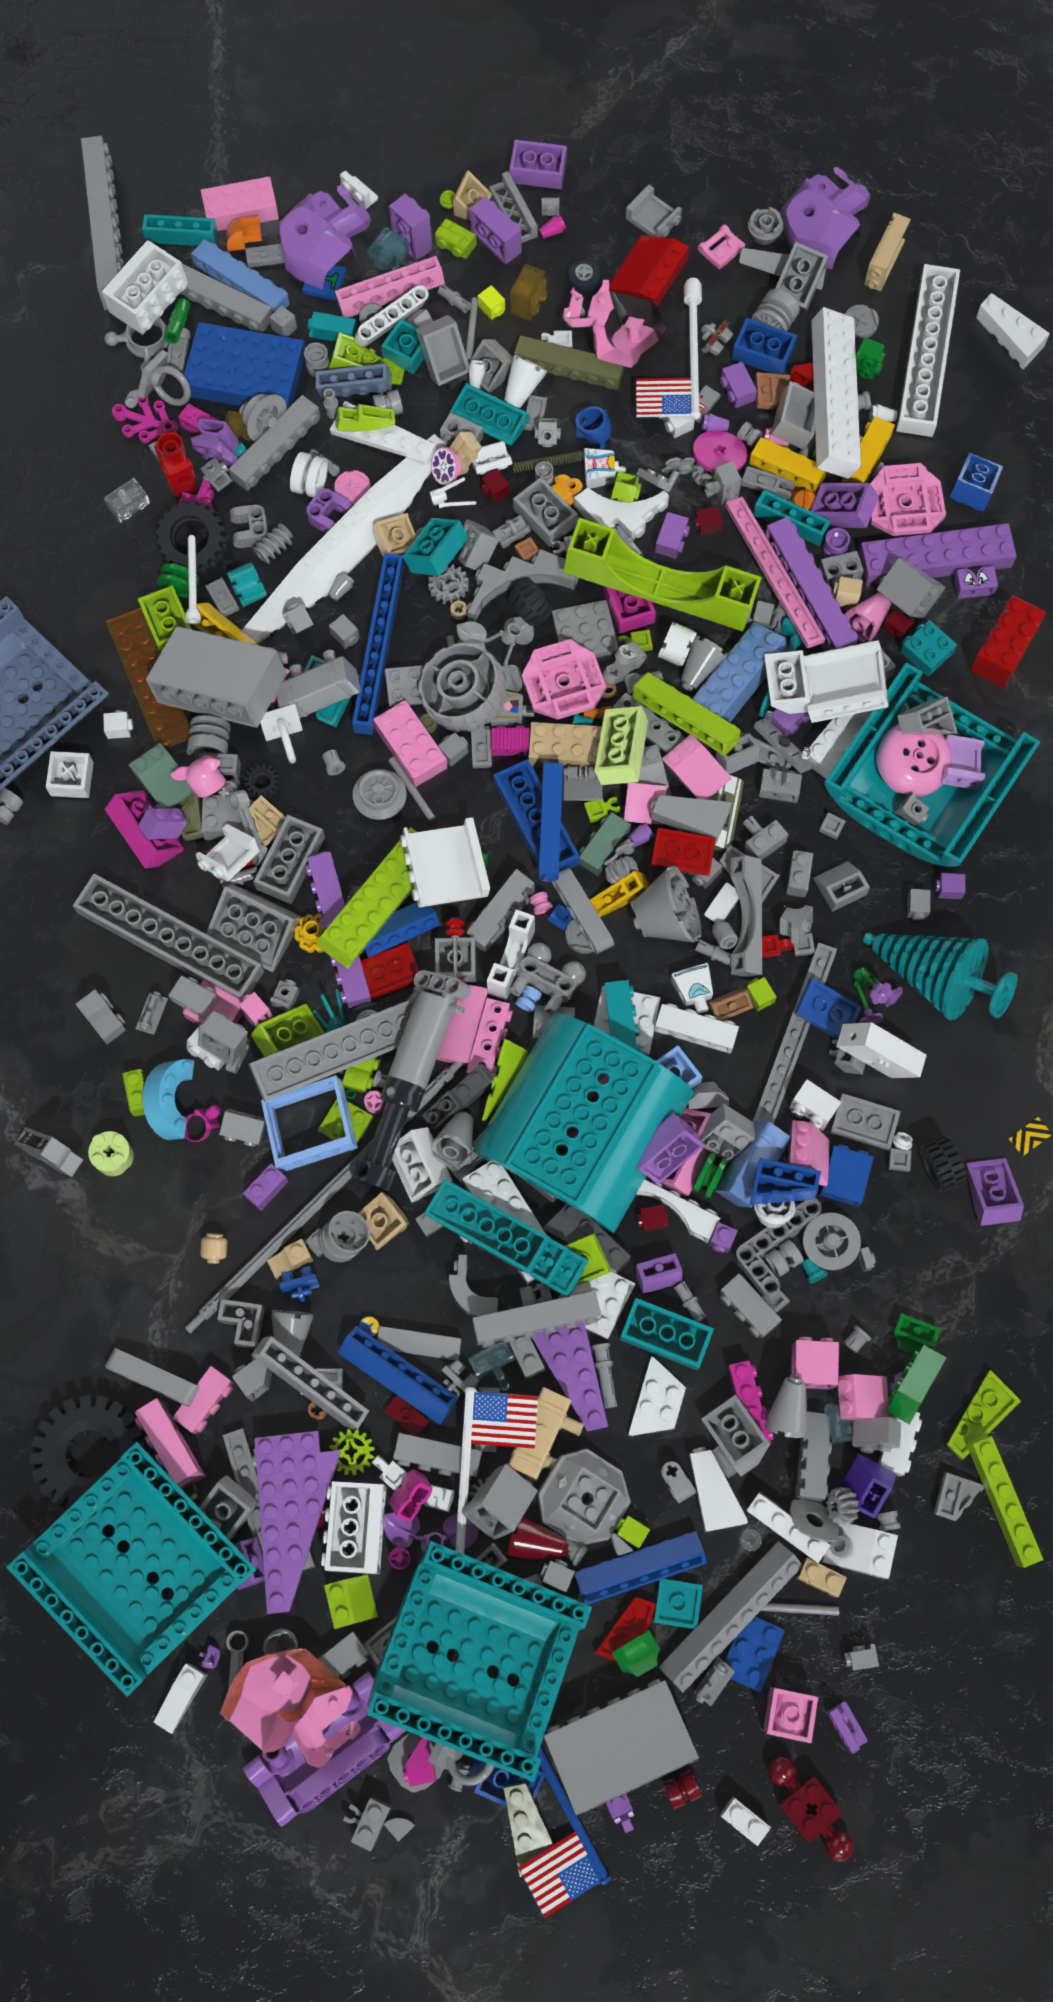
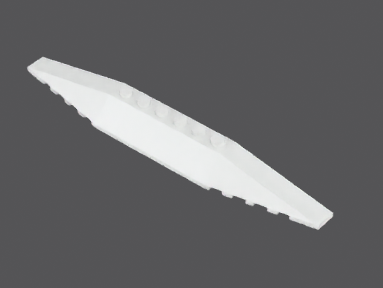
M432 435L427 440L435 444L436 450L448 447V444L436 435ZM406 457L373 485L295 565L242 631L259 644L269 637L270 633L274 630H279L285 625L286 621L282 614L286 613L285 609L297 603L298 606L303 604L305 609L307 607L310 608L321 597H326L337 576L341 575L342 572L348 575L377 545L373 534V524L377 521L402 515L407 507L411 505L414 496L420 491L423 482L432 472L431 460L428 464Z

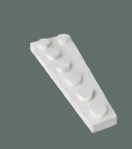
M344 401L343 408L357 410V406ZM335 419L330 428L332 435L428 464L436 450L435 444L396 425L373 431L345 432L337 431Z

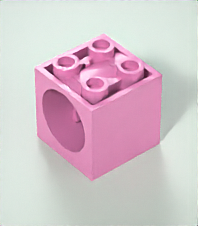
M799 1337V1340H796L792 1345L791 1375L802 1377V1381L806 1383V1388L833 1390L838 1386L839 1342H833L831 1338H821L820 1341H812L811 1337Z
M770 1687L763 1732L811 1743L818 1697Z

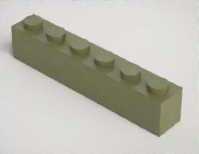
M521 335L514 355L520 356L521 359L528 360L556 376H565L572 380H581L592 385L604 386L608 389L618 390L624 373V366L597 359V354Z

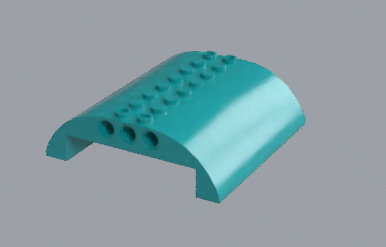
M906 662L887 690L889 707L873 710L824 784L830 796L850 817L883 839L926 862L947 867L959 866L1035 752L1040 741L1023 732L1019 740H1016L949 700L958 733L953 735L984 741V746L981 749V773H985V781L979 790L943 784L939 789L927 796L916 797L929 807V810L926 812L929 816L924 823L912 826L908 821L895 813L908 795L895 792L885 783L877 767L876 753L878 752L882 736L890 728L899 724L898 715L928 700L942 698L943 696L921 684L919 681L923 672ZM918 741V746L921 747L922 743ZM904 748L903 755L906 756L909 752ZM927 759L928 764L932 765V762ZM911 767L912 770L918 772L917 767Z

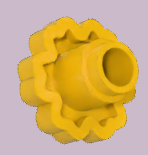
M307 914L299 920L300 926L294 929L295 940L300 943V948L308 953H313L315 950L318 953L323 952L322 949L316 946L325 931L320 921L321 918H324L321 914H316L314 917L311 914Z

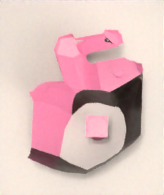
M603 280L601 289L592 297L588 317L580 318L583 297L574 291L573 287L570 292L572 298L569 308L564 309V320L573 328L593 327L594 349L597 359L631 368L660 349L664 341L666 327L661 313L652 300L609 291V280Z

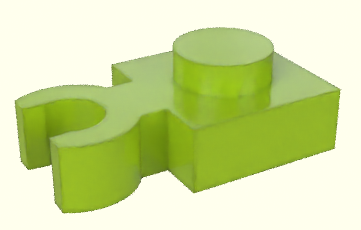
M650 630L631 632V638L627 636L618 637V643L624 642L628 644L634 641L643 651H650L653 648Z
M612 797L605 803L603 798L602 801L584 803L589 822L593 823L603 820L605 816L608 817V812L618 813L620 806H611L612 803L617 802V797Z

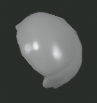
M284 1628L273 1630L264 1641V1654L268 1655L298 1649V1640L290 1630Z

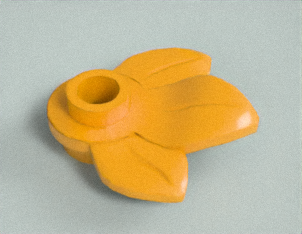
M565 474L554 477L556 484L552 485L551 488L571 506L574 503V497L582 492L583 485L577 478H570Z

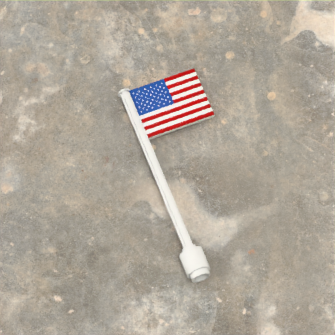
M689 278L684 284V302L689 305L691 378L636 379L637 417L690 416L696 420L701 416L699 413L697 305L702 301V285L696 278Z
M473 1387L465 1388L456 1552L464 1554L467 1518L462 1512L468 1505L471 1444L535 1449L538 1396L477 1392Z

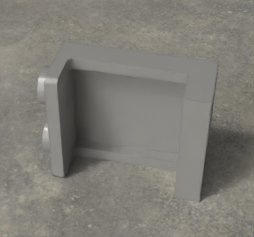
M648 185L626 207V219L649 236L663 238L669 234L670 229L674 225L677 226L681 221L682 208L678 206L674 210L654 196V188Z

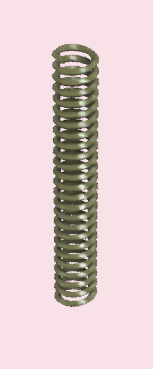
M580 450L574 451V453L557 454L554 457H540L537 460L520 461L517 464L514 462L513 470L514 473H516V470L517 472L519 470L524 472L525 470L527 471L528 466L530 471V466L531 470H533V466L535 469L538 462L543 461L551 462L552 466L554 462V466H556V462L557 465L559 463L560 465L564 464V459L567 464L568 459L570 464V459L571 463H573V459L574 462H576V459L577 462L579 459L584 461V455Z

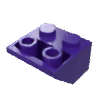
M858 1453L840 1487L849 1488L852 1490V1493H856V1500L859 1501L858 1508L860 1511L875 1519L893 1488L897 1474Z

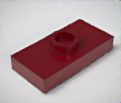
M396 1396L384 1410V1412L415 1437H418L429 1424V1421L399 1396Z

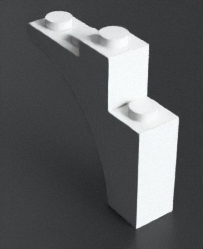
M587 487L574 497V507L586 520L613 529L621 525L627 535L635 539L640 538L645 533L646 523L651 521L656 513L662 512L667 508L669 495L664 490L646 500L627 503L605 498Z

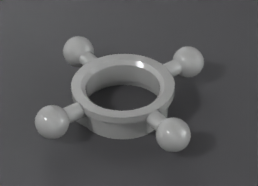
M159 317L153 322V325L158 326L162 330V336L153 345L140 346L132 341L135 329L127 325L126 331L121 335L110 331L104 337L106 344L109 346H115L118 342H126L132 354L144 358V362L141 364L142 372L143 368L151 361V358L155 357L162 350L165 351L169 346V343L164 338L167 326ZM184 328L180 338L189 340L191 336L190 331Z

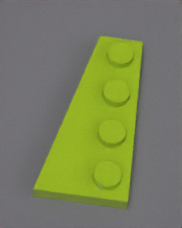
M989 1370L946 1445L963 1460L970 1453L966 1444L987 1436L1021 1400Z

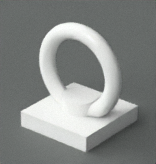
M293 704L266 712L260 722L266 741L281 737L288 761L291 764L296 762V757L289 734L303 731L296 705Z

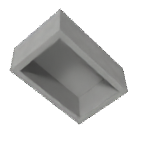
M449 315L416 329L430 377L438 386L469 373V364L456 321Z
M790 381L780 395L771 435L804 450L815 432L814 392Z

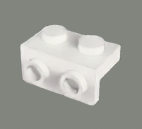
M346 171L340 174L341 185L365 209L378 200V196L355 176L352 177Z
M504 441L483 446L478 453V458L472 462L475 472L481 475L493 469H505L508 465L512 464L511 456L507 453Z

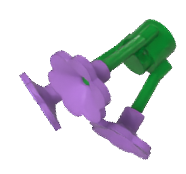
M864 967L858 969L853 975V978L856 980L854 986L858 990L865 1009L866 1017L862 1018L860 1023L872 1022L876 1024L883 1020L882 1013L875 1014L872 1012V1009H869L862 987L868 988L872 986V991L870 992L871 1002L873 1004L885 1003L884 1006L886 1007L897 1001L903 993V988L900 986L892 990L889 983L882 984Z

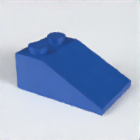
M969 452L949 498L984 512L1003 466Z
M475 1759L467 1776H474L480 1773L486 1763ZM494 1766L493 1771L486 1780L477 1785L464 1786L476 1794L507 1807L503 1785L526 1781L530 1793L535 1800L545 1775L542 1771L538 1770L535 1781L532 1782Z

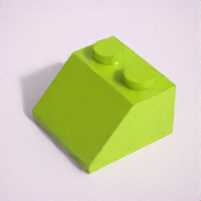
M368 1574L324 1585L334 1629L378 1618Z

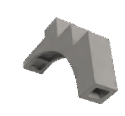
M540 549L538 555H534L531 563L512 556L510 562H506L503 571L484 563L482 569H478L475 575L477 589L474 593L475 598L473 602H470L466 609L468 621L476 622L483 607L496 596L512 589L521 581L531 580L534 583L556 584L574 590L579 578L563 573L566 559Z

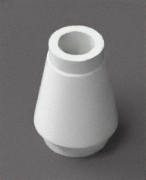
M471 360V364L468 365L469 383L471 386L480 389L486 371L485 362Z
M876 404V406L872 405L869 411V420H873L876 416L887 422H895L897 410Z

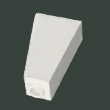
M705 1447L693 1449L689 1459L704 1532L747 1524V1518L712 1451H706Z

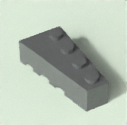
M568 1204L543 1227L547 1236L556 1239L563 1245L595 1233L612 1270L611 1272L615 1274L630 1261L631 1256L595 1221Z

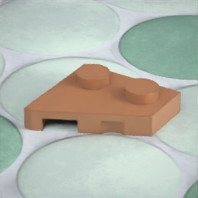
M757 372L755 375L757 408L775 409L780 395L790 379V375Z

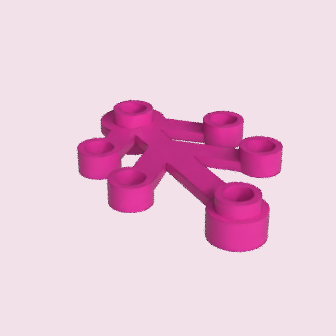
M139 396L137 398L138 405L142 407L145 416L126 410V407L122 404H116L112 409V414L117 421H123L128 418L140 422V424L134 426L124 425L122 432L128 438L140 432L139 439L142 443H148L151 439L167 432H178L177 423L169 420L165 411V404L161 400L154 403V409L159 413L162 422L155 420L149 407L147 396L144 399ZM151 427L157 428L151 432L146 431V429Z

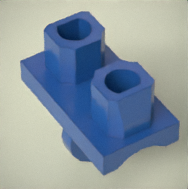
M310 1266L300 1269L302 1276L300 1278L294 1279L292 1272L281 1274V1283L279 1285L283 1296L291 1295L292 1299L300 1297L302 1303L305 1302V1295L312 1294L311 1289L320 1287L317 1276L313 1273Z

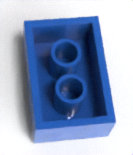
M746 318L734 345L732 360L743 362L773 374H784L795 349L797 335Z

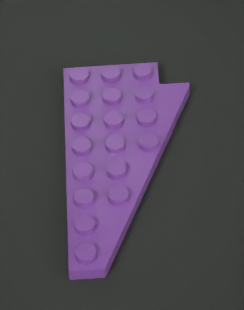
M319 1431L254 1438L267 1614L290 1612L327 1498L328 1486L331 1485L340 1457V1450L320 1452Z

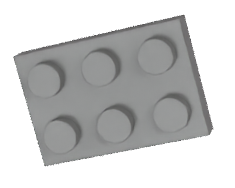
M842 1093L840 1097L841 1103L836 1111L830 1133L889 1151L901 1111Z

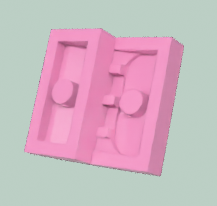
M628 783L624 820L662 825V823L651 819L652 812H650V807L653 800H658L659 795L666 796L667 786Z

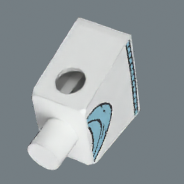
M708 963L672 973L671 982L685 1006L695 1005L698 1014L708 1011L706 1001L712 999L713 996Z

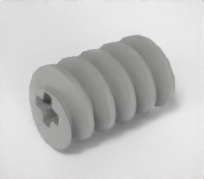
M281 523L272 530V533L266 535L267 538L263 537L261 542L255 544L256 547H252L256 555L267 564H270L268 557L276 558L274 552L279 555L281 554L280 547L283 550L287 549L285 543L290 546L292 545L290 539L293 536Z

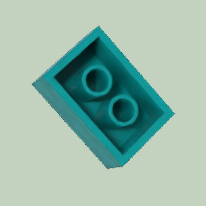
M431 518L402 557L411 573L440 576L469 537L460 520Z

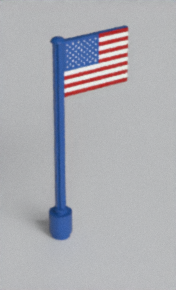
M540 1747L537 1758L542 1759L540 1768L574 1830L573 1833L518 1867L540 1912L546 1918L598 1883L602 1885L607 1884L611 1876H608Z

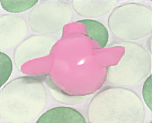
M205 755L202 759L192 762L189 767H180L171 773V777L175 780H186L198 797H206L217 792L226 782L225 777L218 770L220 760L210 755Z

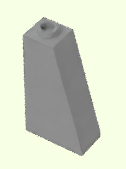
M659 795L658 800H653L650 807V812H652L651 819L686 833L715 837V844H717L732 803Z

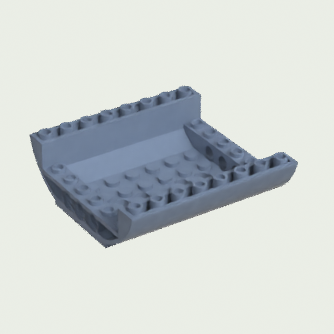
M7 596L0 601V792L109 695L96 681L92 684L24 619L20 609ZM37 684L43 685L40 691H34V686ZM22 697H29L26 703H19Z

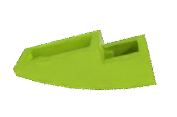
M358 404L357 410L339 407L336 415L337 431L364 432L395 425L394 409Z

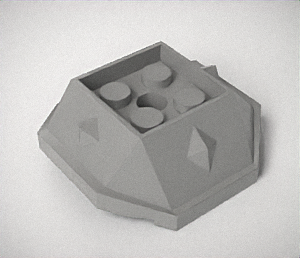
M586 1448L559 1456L537 1492L541 1522L578 1545L609 1540L631 1503L622 1471ZM587 1492L589 1494V1500L587 1503L583 1504L581 1501V1497L584 1493Z

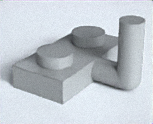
M639 468L636 475L666 492H670L680 474L673 470L669 479L660 474L657 475L656 472L649 468L646 471Z

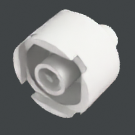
M673 622L658 657L683 667L697 633Z

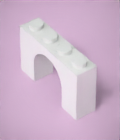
M516 909L509 925V938L500 964H493L487 979L488 995L507 1001L510 988L517 977L516 972L526 955L535 933V916Z

